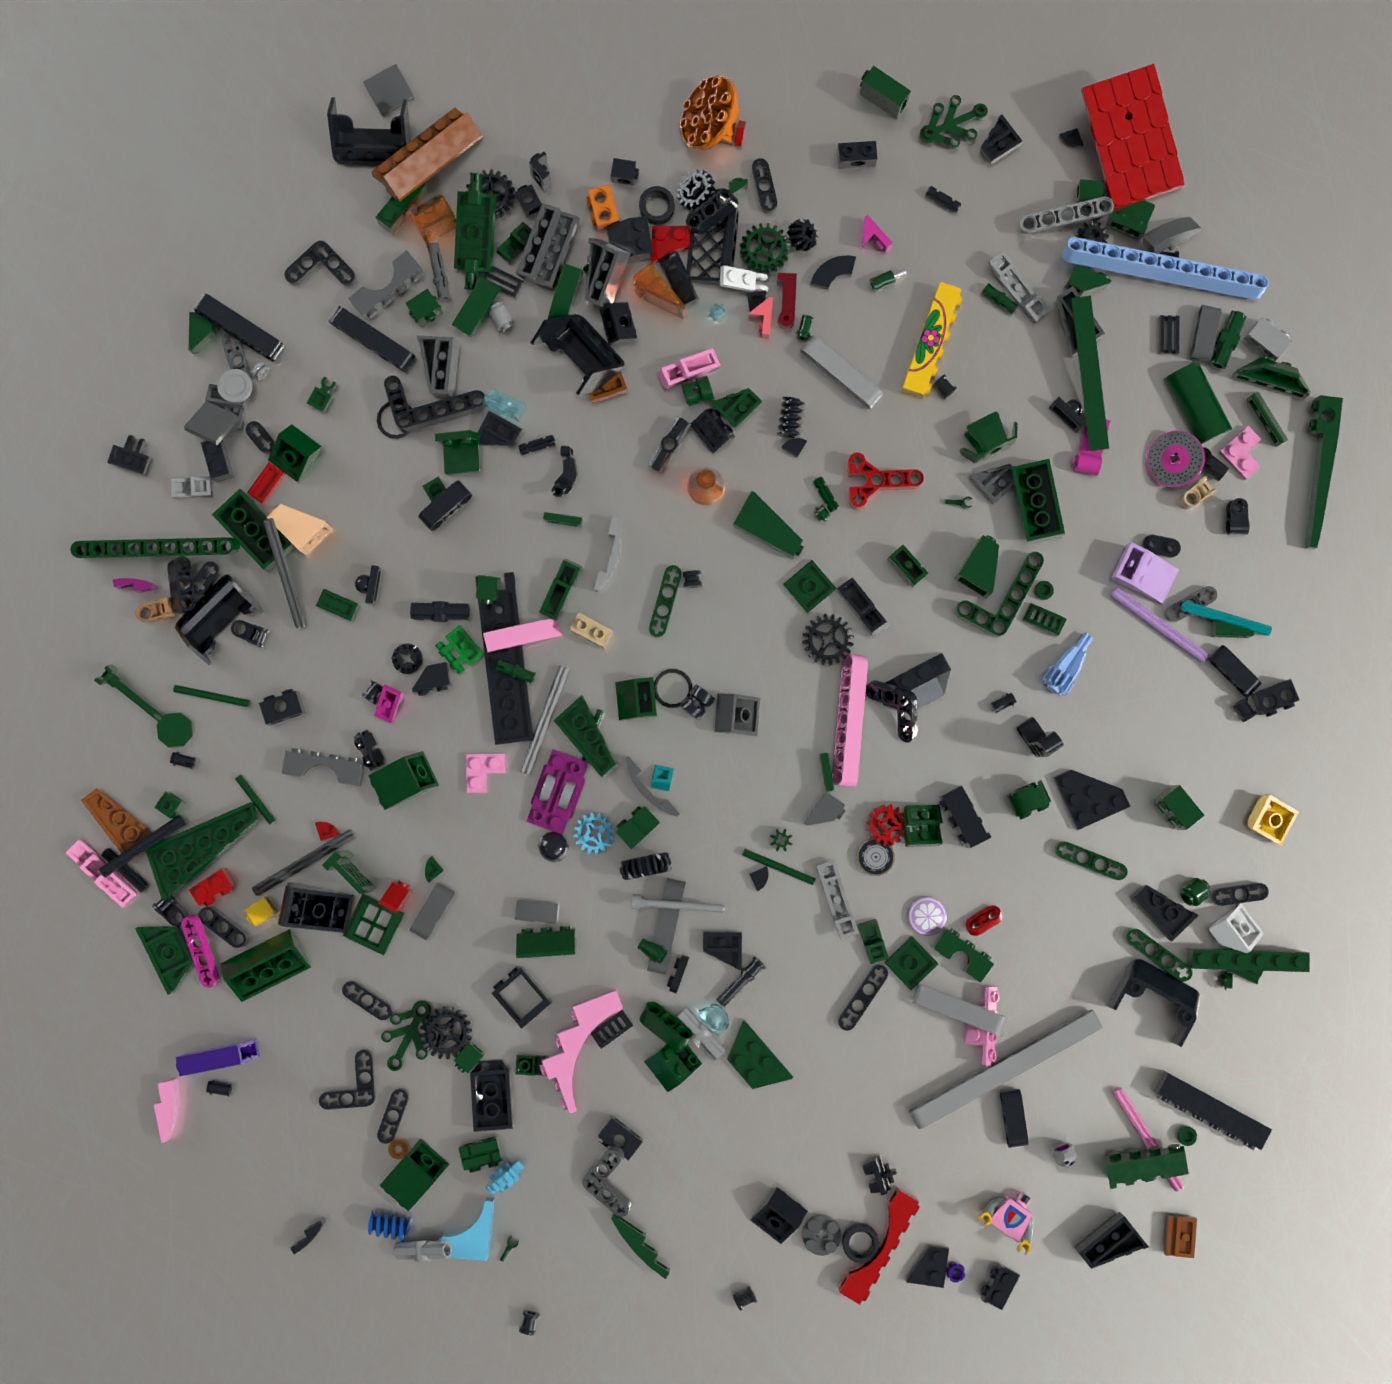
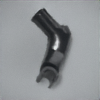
M561 446L560 455L566 457V459L563 460V473L555 481L551 490L554 492L553 495L555 497L568 494L578 476L576 460L571 458L573 456V449L569 446Z

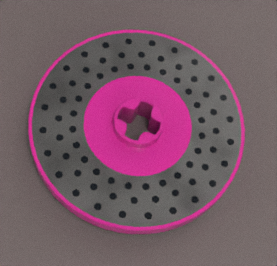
M1170 431L1159 436L1152 443L1147 454V467L1151 476L1161 485L1171 488L1182 487L1193 482L1201 473L1205 463V453L1202 444L1195 436L1185 431ZM1176 455H1178L1180 461H1176L1175 464H1173L1174 462L1171 460V458L1176 457Z

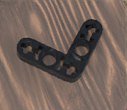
M321 240L315 242L284 273L288 283L298 285L320 264H323L342 285L348 287L356 282L354 271L325 241ZM318 247L324 248L329 256L326 258L319 252ZM306 258H310L313 261L312 265L308 268L302 264ZM332 259L339 260V266L331 268L329 266ZM298 265L301 267L303 271H305L304 273L299 271V269L297 268ZM342 269L347 275L350 274L351 279L349 281L347 279L344 280V276L340 272ZM290 273H297V279L291 278Z
M877 680L867 684L865 694L868 698L897 707L899 738L905 743L915 739L918 734L916 695L908 689ZM887 691H890L894 695V699L888 696ZM904 713L909 714L911 720L906 719Z
M362 1049L355 1055L357 1089L324 1092L319 1097V1105L323 1109L367 1107L375 1102L374 1056L370 1050ZM363 1053H365V1056H369V1059L366 1060V1067L370 1066V1069L360 1070V1067L364 1066L363 1060L359 1059ZM363 1072L369 1073L371 1076L370 1082H362L360 1075ZM355 1092H358V1096H363L365 1092H368V1095H371L372 1098L368 1102H366V1099H359V1103H356L357 1095ZM345 1093L352 1095L353 1101L351 1104L343 1102L342 1097ZM336 1094H339V1105H337V1101H332L330 1105L323 1101L327 1095L332 1099L337 1097Z

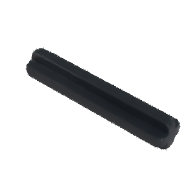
M110 848L105 849L101 854L107 862L118 856ZM127 864L117 870L139 892L142 893L149 887Z

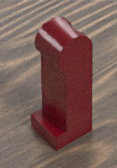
M778 273L777 284H782L781 313L778 316V325L785 330L790 329L795 320L797 273Z

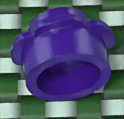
M952 1263L949 1265V1269L946 1270V1275L950 1278L951 1282H960L965 1278V1268L961 1264Z

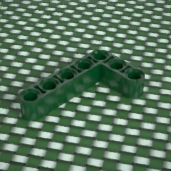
M1032 552L1025 557L995 615L967 600L961 601L956 605L955 615L992 637L1004 635L1043 565L1044 557L1042 554ZM1030 557L1037 558V566L1030 564ZM1022 573L1029 576L1028 583L1021 580L1020 576ZM1012 590H1017L1020 593V599L1012 597ZM961 605L968 607L969 612L967 615L960 612L959 608ZM1003 607H1009L1011 609L1010 616H1005L1003 614ZM978 614L985 616L986 621L984 624L977 622L976 617ZM995 623L1002 626L1001 633L994 631L993 626Z

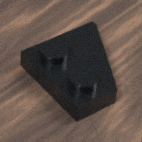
M1001 114L994 128L991 129L988 138L983 142L980 151L992 165L1020 147L1023 141L1003 114Z
M488 411L477 433H479L480 445L515 446L523 429Z
M928 1245L923 1256L915 1264L911 1274L907 1276L906 1282L944 1288L949 1248Z

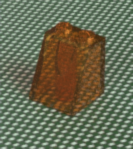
M437 194L407 212L426 245L456 228L455 215L441 194Z

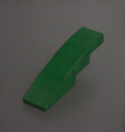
M613 1213L611 1220L634 1253L652 1270L666 1279L670 1273V1268L656 1259L658 1251L644 1242L646 1233Z

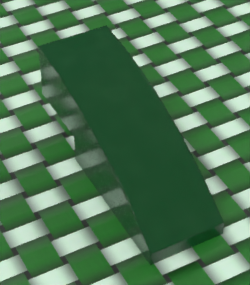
M564 263L548 319L570 315L583 276L582 269Z
M568 559L563 560L539 613L554 620L558 619L583 566Z

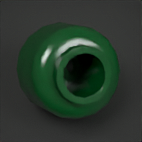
M1192 878L1181 887V898L1189 906H1199L1210 897V886L1204 879Z

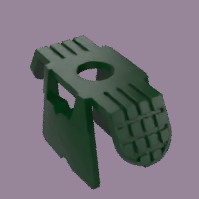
M995 411L966 427L968 431L965 432L964 436L978 454L967 448H961L959 452L966 459L977 463L1015 444L1018 424L1017 422L1013 423L1012 437L1007 439L1000 416Z

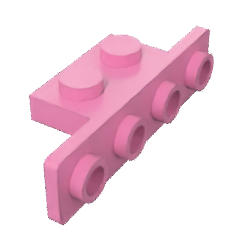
M997 987L985 988V1006L979 1007L998 1013L996 1011L999 1000ZM966 1023L965 1044L983 1045L982 1065H994L997 1035Z

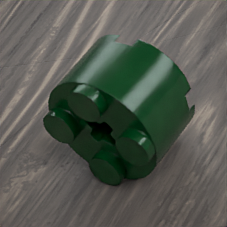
M1042 780L1037 782L1038 785L1033 782L1015 790L1013 796L1011 793L1006 795L1015 816H1019L1020 820L1030 816L1032 811L1036 809L1040 812L1049 808L1051 799Z

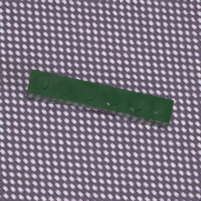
M1187 948V965L1191 969L1310 972V953L1304 951H1250L1249 953H1244L1238 950Z

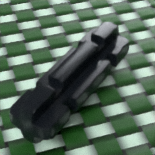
M930 186L926 192L927 197L930 199L934 198V201L946 208L950 207L949 210L954 213L961 207L959 201H953L952 197L941 191L938 192L935 187Z
M553 435L545 436L546 438L544 439L542 437L529 441L528 444H520L518 446L520 454L525 455L529 451L535 452L546 448V446H554L556 444Z

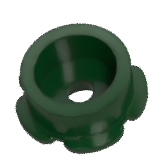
M823 504L815 507L816 511L814 514L820 522L822 520L827 522V519L831 517L828 510Z
M1225 971V975H1221V986H1225L1224 990L1233 989V973Z

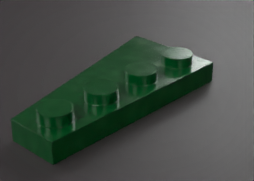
M581 695L553 721L596 772L604 778L617 766V763L584 696Z

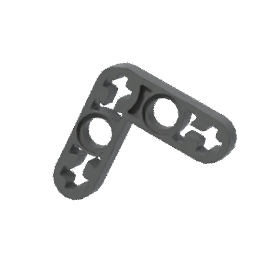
M611 1146L587 1172L582 1180V1185L615 1215L624 1217L631 1209V1202L606 1180L620 1164L624 1153L620 1147ZM615 1153L617 1157H615L612 1160V1162H610L609 1159L611 1155ZM598 1166H606L608 1172H601ZM602 1191H609L611 1198L604 1197Z

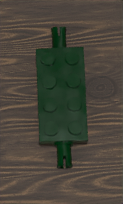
M470 173V190L468 192H457L454 269L464 270L465 290H473L479 271L492 272L496 194H487L481 191L482 173Z

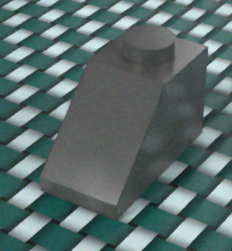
M825 792L803 824L809 826L835 821L836 818L840 820L846 811L843 809L845 804L828 792Z

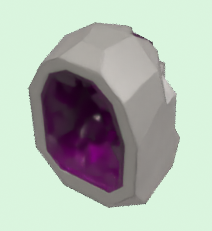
M1071 1143L1060 1145L1052 1150L1059 1166L1068 1168L1077 1159L1076 1152Z

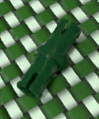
M990 283L981 292L994 301L996 306L999 305L1011 315L1019 306V304L1007 297L1005 292H1000Z
M499 659L498 666H496V671L511 675L513 679L518 678L530 684L533 683L536 672L521 668L519 664L514 665L502 659Z

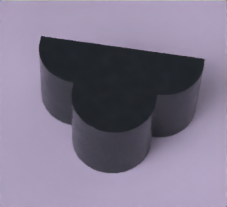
M288 882L285 886L277 924L283 927L346 933L354 895L301 883Z

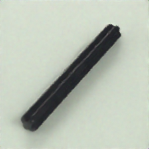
M181 815L176 816L99 868L101 875L104 878L108 877L185 825L186 822Z

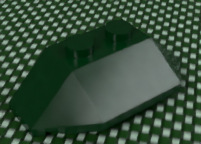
M1267 356L1254 360L1237 369L1232 374V378L1301 399L1308 397L1311 392L1298 368L1292 367V364L1288 362H1275L1273 358Z

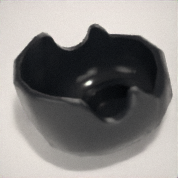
M547 832L539 840V851L545 860L553 863L560 862L567 856L569 846L562 834Z

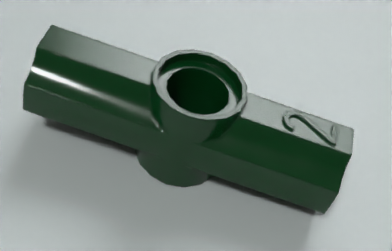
M1233 310L1230 312L1224 328H1222L1217 337L1216 348L1209 362L1213 367L1218 369L1226 368L1232 351L1237 347L1241 337L1239 334L1247 318L1244 313Z

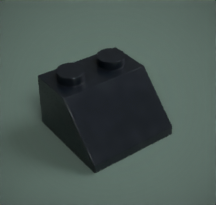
M647 216L627 218L606 227L609 243L631 253L628 262L650 260L654 252Z
M776 1187L767 1196L750 1221L782 1244L800 1227L808 1210Z

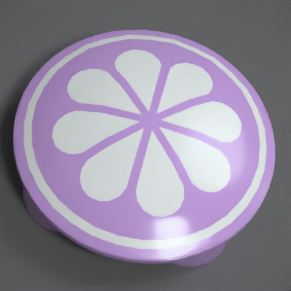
M923 897L911 905L908 915L909 923L914 931L921 935H935L944 928L947 921V912L939 900Z

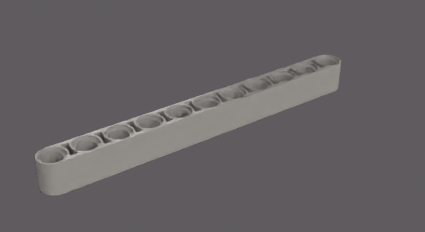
M1093 1009L996 1061L994 1065L987 1066L915 1106L909 1113L917 1128L922 1129L1102 1029L1103 1026Z

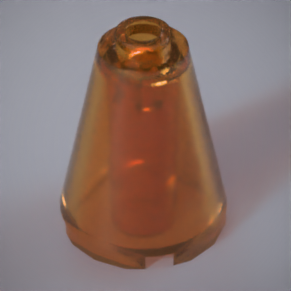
M702 467L690 475L687 482V490L693 501L702 505H710L722 497L725 490V482L717 470L710 467Z

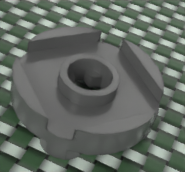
M816 1215L805 1223L802 1230V1239L807 1250L813 1254L824 1256L836 1251L841 1242V1230L837 1222L830 1216ZM820 1230H824V1234H827V1237L823 1238V1240L816 1237Z

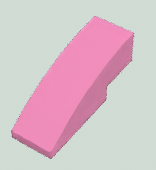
M712 348L663 367L658 371L657 375L664 390H667L719 367L720 363Z
M178 1078L158 1083L161 1102L154 1104L161 1143L169 1141L175 1129L179 1111Z

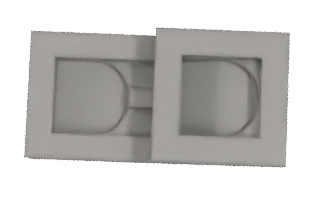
M210 476L171 478L172 499L211 496Z

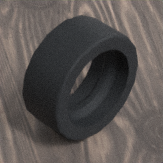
M653 186L646 189L639 200L640 214L647 216L648 223L660 225L666 223L674 214L675 203L673 195L669 190L661 186ZM653 195L663 196L668 202L667 211L660 216H653L648 213L646 202L649 197Z
M858 1223L851 1225L846 1229L842 1237L844 1253L855 1263L863 1264L870 1262L879 1252L880 1242L878 1235L867 1224ZM865 1232L871 1237L872 1247L868 1253L858 1255L850 1249L849 1241L853 1234Z

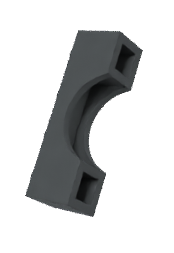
M407 250L392 262L394 275L386 287L379 290H370L362 286L348 298L365 320L376 316L382 306L389 305L393 301L392 298L405 292L407 286L412 281L416 282L422 277L423 270Z
M292 748L291 752L285 751L282 774L305 777L307 772L313 767L326 765L335 772L339 783L361 786L364 763H360V759L349 757L348 761L341 760V756L330 754L329 758L322 757V753L311 751L310 755L303 754V750Z

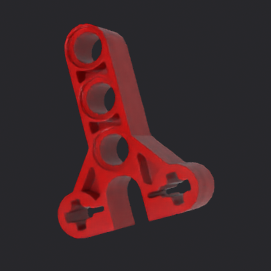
M858 452L853 453L848 459V477L860 476L866 481L864 486L849 487L848 489L849 505L854 510L864 508L867 500L878 491L913 490L919 488L924 481L923 473L916 469L878 470L866 461L863 454ZM854 459H857L858 462H861L858 468L855 465V463H852ZM916 475L919 478V483H912L909 479L910 476ZM875 476L879 477L881 479V484H873L871 478ZM897 476L900 479V483L893 484L890 478ZM857 493L859 499L863 500L860 504H857V501H853L855 500Z

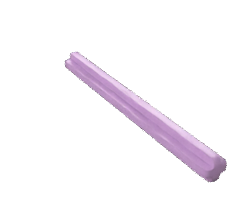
M1119 588L1113 591L1111 596L1197 660L1204 662L1209 654L1128 594Z

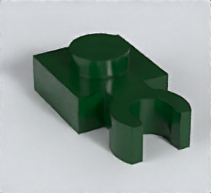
M327 377L322 378V387L320 389L315 386L307 401L309 406L325 413L333 398L329 394L330 391H333L337 386V383L334 381L331 386H326Z

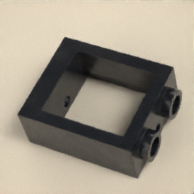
M523 966L520 969L515 967L509 972L508 976L510 978L505 982L501 979L493 986L495 991L491 993L521 1029L552 1003V1000ZM519 975H522L543 999L523 1018L500 993Z

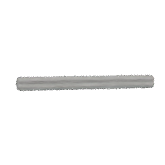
M564 666L558 667L535 728L533 740L529 744L520 768L521 773L529 775L569 671Z

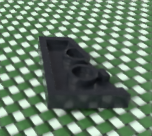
M1144 885L1131 898L1169 941H1173L1199 916L1197 913L1189 911L1183 905L1170 900L1167 896L1148 885Z

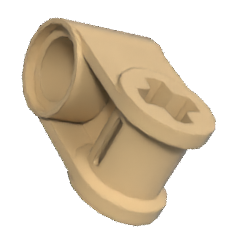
M1204 476L1180 496L1179 505L1185 510H1190L1213 495L1217 489H1213L1208 483L1207 477ZM1187 496L1192 497L1193 504L1187 502Z

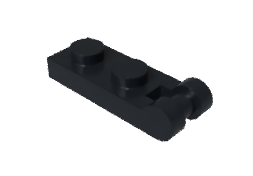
M674 251L668 258L660 259L659 263L665 271L679 306L684 308L699 300L678 252ZM673 263H675L676 268L672 269L670 266Z

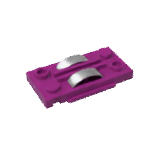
M552 749L548 763L543 766L531 800L532 807L527 822L563 834L568 819L572 818L582 792L585 783L584 775L589 762Z

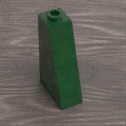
M751 491L733 523V527L791 559L795 555L799 557L804 548L801 545L803 540L755 492Z

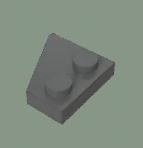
M1011 464L972 473L969 476L992 503H995L1015 485L1011 468L1013 466Z

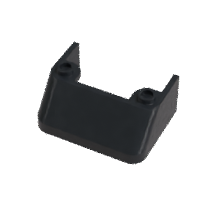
M331 97L327 118L332 156L337 163L380 165L409 143L410 123L407 99H403L400 116H396L391 120V129L354 128L353 121L349 116L337 114L335 97Z
M578 314L544 320L530 342L532 345L545 343L553 352L564 351L586 376L583 377L582 384L576 392L578 396L598 391L617 375L625 365L624 360L608 345L594 327L583 316Z
M226 574L195 603V607L192 610L186 612L177 621L175 629L186 646L210 665L212 662L207 655L215 650L216 641L214 638L240 612L246 615L251 614L255 609L260 613H263L264 610L230 574Z
M1142 959L1132 960L1107 1006L1117 1010L1125 993L1131 997H1140L1146 988L1151 989L1180 1006L1176 1014L1180 1026L1171 1042L1182 1047L1197 1019L1200 1003L1199 992Z

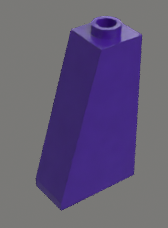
M252 1039L176 1057V1068L179 1072V1077L240 1065L260 1058L257 1041Z

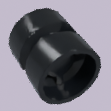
M696 684L690 691L691 696L686 697L680 706L693 717L700 720L705 713V707H710L715 698ZM695 700L700 703L697 707L694 705Z

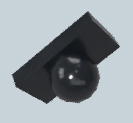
M1058 396L1049 406L1075 433L1086 424V421L1080 417L1083 406L1076 399L1065 403Z
M371 565L370 576L360 575L355 580L356 590L360 593H366L365 603L373 606L376 605L382 570L379 566Z

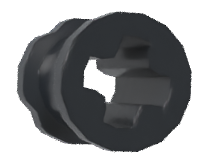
M945 374L932 385L943 394L944 400L957 389L956 386H953L946 379Z
M371 679L370 686L361 696L376 705V700L381 694L383 686Z
M1247 697L1232 706L1234 709H1237L1242 717V722L1258 714L1249 705Z
M750 1286L740 1294L732 1295L740 1311L743 1310V1307L753 1302H758Z
M524 1310V1318L519 1332L533 1336L536 1333L535 1326L537 1319L540 1318V1314Z

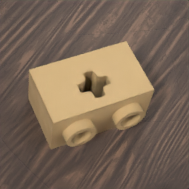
M579 612L570 627L571 632L605 649L613 634V630Z

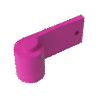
M1106 419L1107 433H1108V429H1109V425H1110V421H1111V420H1107V419ZM1086 424L1078 455H1074L1072 466L1075 467V471L1098 476L1102 465L1101 456L1103 450L1089 451Z

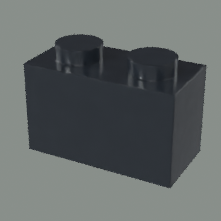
M221 440L217 446L208 441L201 442L210 478L216 483L234 478L224 441Z

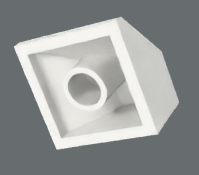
M1241 903L1216 920L1209 928L1212 936L1217 939L1220 945L1244 953H1249L1264 935Z

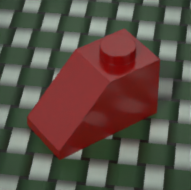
M401 880L392 882L378 904L394 912H399L404 907L412 890L408 888L409 885Z

